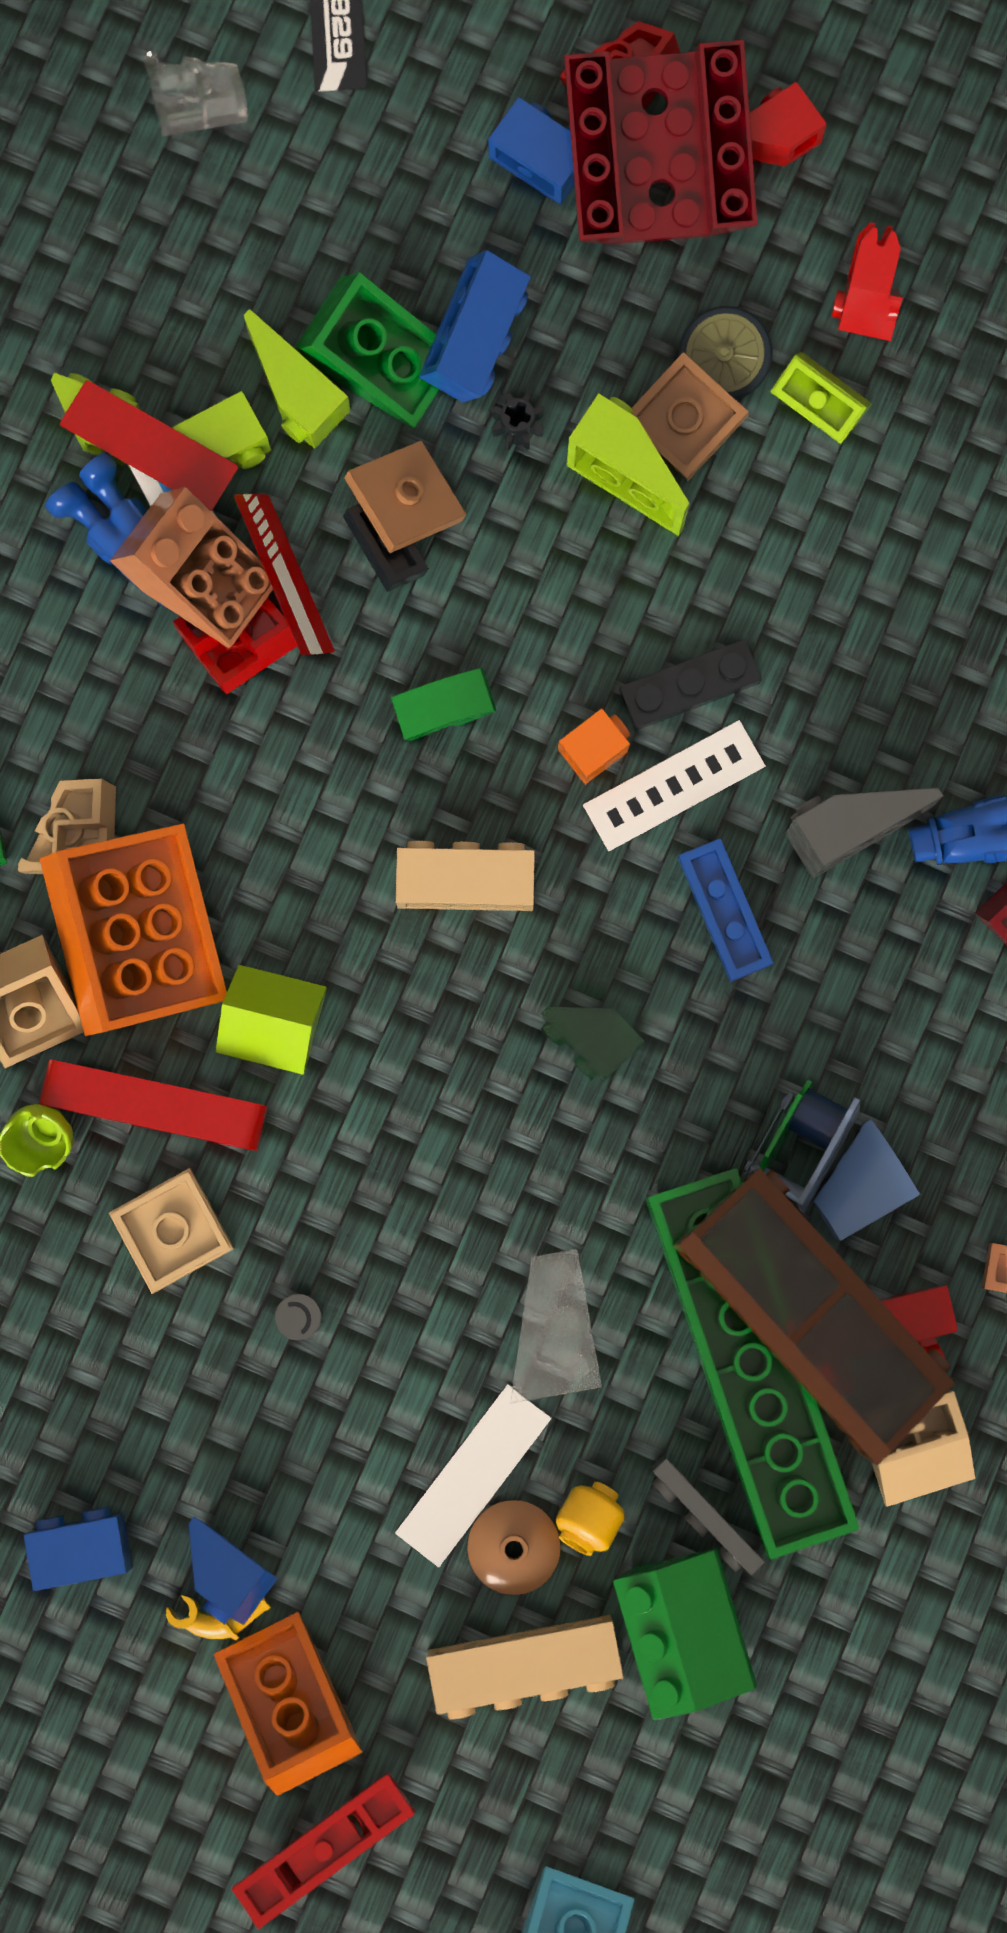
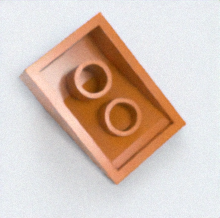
M299 1612L213 1654L262 1778L277 1796L363 1753L345 1709Z

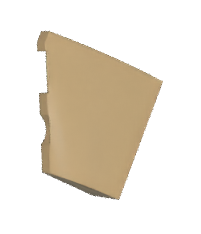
M103 779L59 781L51 797L50 810L45 816L41 817L35 829L39 836L27 860L21 857L18 863V872L43 875L40 858L57 851L114 839L116 786Z

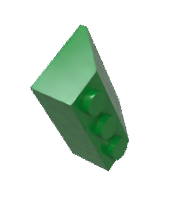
M717 1548L633 1567L613 1580L653 1720L697 1712L753 1691L758 1687Z

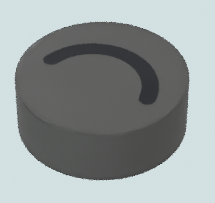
M290 1295L283 1299L276 1309V1326L280 1333L288 1339L296 1341L305 1340L319 1330L322 1323L321 1308L317 1301L308 1295Z

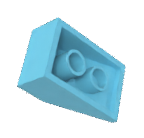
M545 1867L522 1933H626L635 1898Z

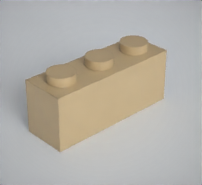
M409 841L407 842V848H397V908L533 911L534 851L525 850V844L499 843L498 850H481L480 844L476 842H454L453 849H434V842Z

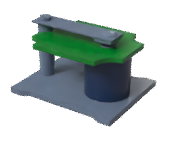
M807 1080L795 1098L768 1147L761 1164L756 1162V1159L782 1112L786 1113L794 1099V1094L791 1091L783 1098L781 1108L752 1161H748L743 1170L746 1177L758 1168L765 1174L771 1169L769 1168L772 1166L790 1131L824 1148L826 1151L805 1188L776 1173L790 1189L785 1196L797 1202L799 1212L803 1214L808 1209L815 1193L860 1114L859 1099L854 1098L849 1109L812 1090V1082Z

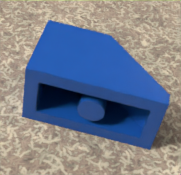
M194 1516L189 1523L195 1591L207 1599L202 1608L223 1624H226L229 1618L244 1625L278 1578L208 1524Z

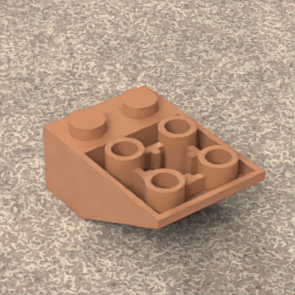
M186 487L161 493L110 559L142 592L228 648L232 647L273 590L261 560Z

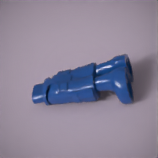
M104 452L93 458L83 467L79 473V479L110 510L109 518L105 519L85 491L76 482L67 483L56 490L46 501L45 508L56 518L72 517L80 521L89 529L86 539L88 545L102 560L108 564H113L110 559L147 511L136 497L127 499L123 497L115 480L117 472L116 461L109 453Z
M1003 794L980 799L972 803L971 806L950 811L935 818L930 817L925 825L908 828L915 863L935 859L937 865H941L942 862L966 863L983 861L984 863L1007 861V796Z

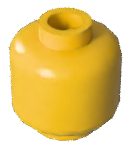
M594 1482L592 1487L585 1485L573 1487L556 1518L557 1527L561 1531L560 1540L572 1549L587 1556H592L594 1551L604 1552L608 1550L625 1519L623 1508L616 1502L619 1496L618 1493L600 1482Z

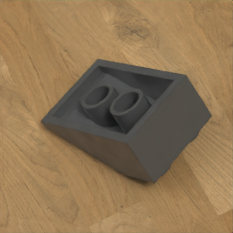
M939 788L841 794L834 795L824 802L820 796H816L796 809L797 813L790 817L793 822L785 834L812 879L927 813L943 797V794Z

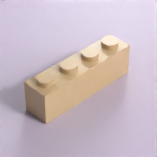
M611 1615L430 1649L427 1651L426 1657L437 1715L448 1713L449 1719H459L476 1714L475 1707L494 1704L495 1710L515 1708L522 1705L521 1698L540 1695L541 1701L557 1700L567 1697L569 1695L568 1689L586 1686L587 1692L604 1691L615 1687L614 1680L623 1679Z

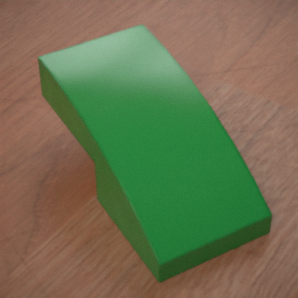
M482 668L437 680L391 697L404 740L413 741L450 725L461 726L497 711L484 669Z

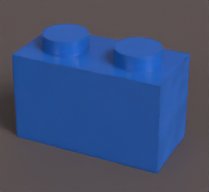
M518 97L488 139L489 158L561 205L574 187L570 126L565 128L554 121L551 114L540 104L534 102L529 104Z
M107 1506L83 1511V1520L65 1523L63 1515L35 1521L37 1529H32L24 1534L33 1591L126 1574L133 1568L124 1512L111 1514L110 1507Z

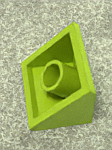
M238 965L222 1003L216 1053L304 1075L327 987Z

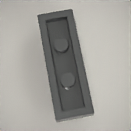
M664 1455L650 1467L657 1476L652 1485L669 1503L678 1498L690 1510L684 1516L686 1521L703 1538L710 1532L723 1545L718 1549V1553L735 1572L743 1566L752 1576L765 1563Z

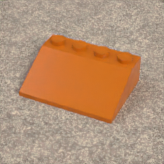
M184 823L65 849L39 859L85 1036L115 1030L224 1001L227 991Z

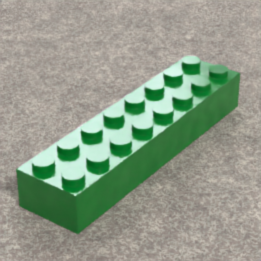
M734 1168L645 1198L764 1553L772 1560L860 1530L816 1400L713 1286L699 1274L701 1270H697L690 1262L688 1263L672 1246L741 1183L738 1170ZM745 1195L701 1237V1242L785 1333L783 1323L788 1322L789 1319L747 1196Z

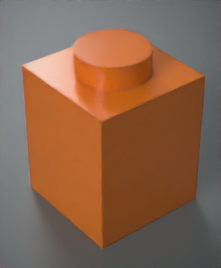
M600 709L563 737L558 743V751L586 785L628 753L630 743L627 741V738L630 737V733L615 714L609 718L604 710Z

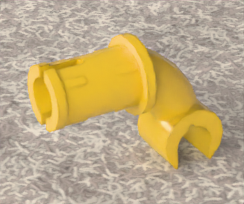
M181 1595L189 1606V1618L179 1619L170 1607H166V1617L172 1626L186 1629L196 1636L207 1639L233 1638L236 1641L239 1639L238 1633L271 1607L267 1600L263 1598L244 1625L229 1618L226 1624H223L211 1614L202 1612L199 1603L194 1598Z

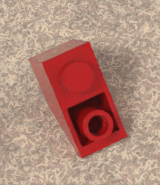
M797 82L785 90L781 87L772 90L762 99L760 106L749 113L753 161L787 166L822 143L827 123Z

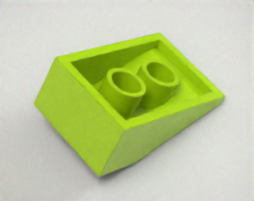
M598 393L569 437L567 466L679 536L684 529L690 504L642 424L633 415L631 407L616 397L607 399Z

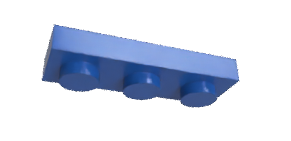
M721 838L679 855L678 861L730 983L772 966L774 963Z

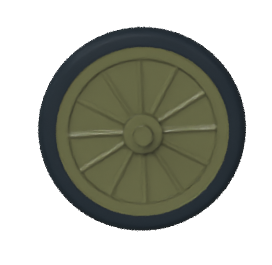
M733 306L715 307L697 316L686 328L679 346V356L684 352L735 400L749 395L760 386L766 378L772 362V342L763 323L752 313Z

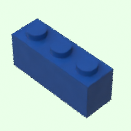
M488 250L468 258L419 374V378L461 402L484 396L493 384L495 373L492 369L497 357L504 353L510 343L512 334L509 332L512 321L522 311L527 302L528 293L525 290L531 276Z

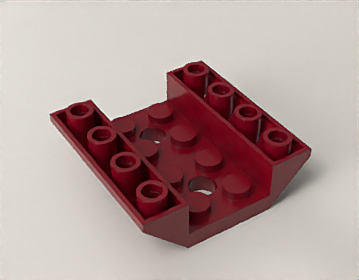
M744 40L699 43L696 52L610 59L609 51L564 55L579 242L621 245L701 238L758 225ZM649 92L662 94L666 100V110L659 115L648 114L642 107L643 96ZM662 182L669 185L673 190V201L666 206L655 205L649 197V189L653 184Z

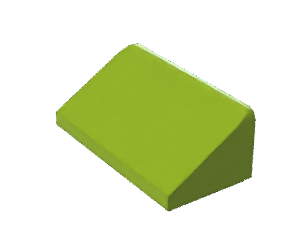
M803 352L793 357L770 391L840 444L843 443L872 405L870 401Z

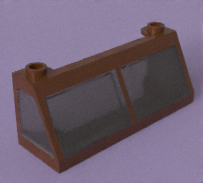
M760 1168L755 1169L672 1246L688 1263L690 1262L697 1270H701L699 1274L713 1286L834 1420L837 1427L844 1433L849 1434L848 1441L865 1459L878 1466L955 1384L947 1375V1372L952 1367L935 1348L931 1347L926 1351L785 1197L790 1189L782 1179L772 1170L765 1174Z

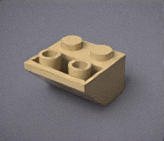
M948 1390L895 1450L878 1466L872 1463L886 1507L975 1479L969 1436L954 1391ZM912 1399L859 1416L876 1434ZM910 1417L899 1428H897L885 1441H883V1443H888V1441L899 1431V1429L910 1419Z

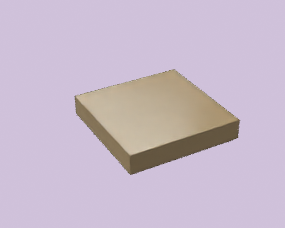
M191 1168L109 1212L152 1294L235 1249Z

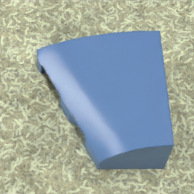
M870 1119L862 1124L856 1138L836 1164L835 1170L826 1184H823L813 1203L835 1241H841L916 1198L920 1193L878 1127Z

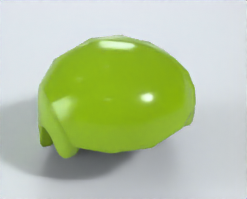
M40 1104L24 1106L10 1116L0 1133V1157L10 1169L28 1177H33L41 1170L47 1168L56 1170L66 1160L73 1147L72 1127L62 1113L53 1107Z

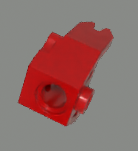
M869 222L858 234L845 291L837 290L831 317L839 318L838 330L891 341L903 299L899 290L891 289L901 251L896 232L893 231L892 226L887 225L880 240H878V228L875 227L874 222Z

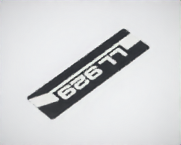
M310 0L315 90L365 89L367 87L362 0Z

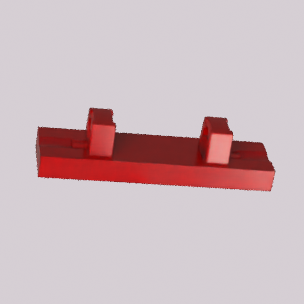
M388 1771L234 1884L232 1891L259 1930L415 1815L416 1810ZM349 1815L355 1816L362 1827V1836L349 1818Z

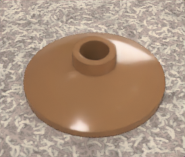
M507 1500L496 1503L482 1512L471 1528L468 1538V1557L471 1567L476 1576L486 1586L496 1592L507 1595H521L532 1592L547 1582L557 1567L560 1557V1539L557 1528L552 1519L541 1508L532 1503L521 1500ZM510 1541H518L523 1546V1552L517 1558H511L505 1552V1546Z

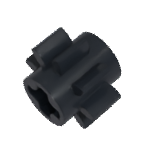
M507 393L506 403L503 408L492 407V417L495 420L501 421L492 426V436L498 437L503 435L506 440V450H509L513 444H522L526 450H529L530 439L533 435L543 437L544 427L535 421L544 417V408H533L530 404L529 393H526L523 399H513L512 395ZM518 416L525 418V422H520L518 427L511 426V422H515Z

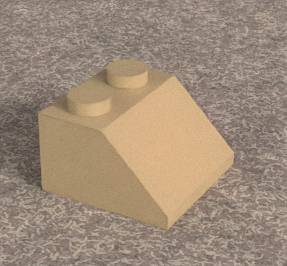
M43 934L0 954V1061L5 1068L84 1033L75 997L60 964Z

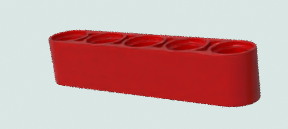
M50 1059L39 1100L40 1105L252 1151H258L268 1106Z

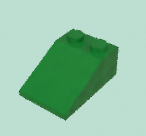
M360 272L339 278L294 347L295 350L327 377L410 428L416 427L439 391L438 388L419 378L436 334Z

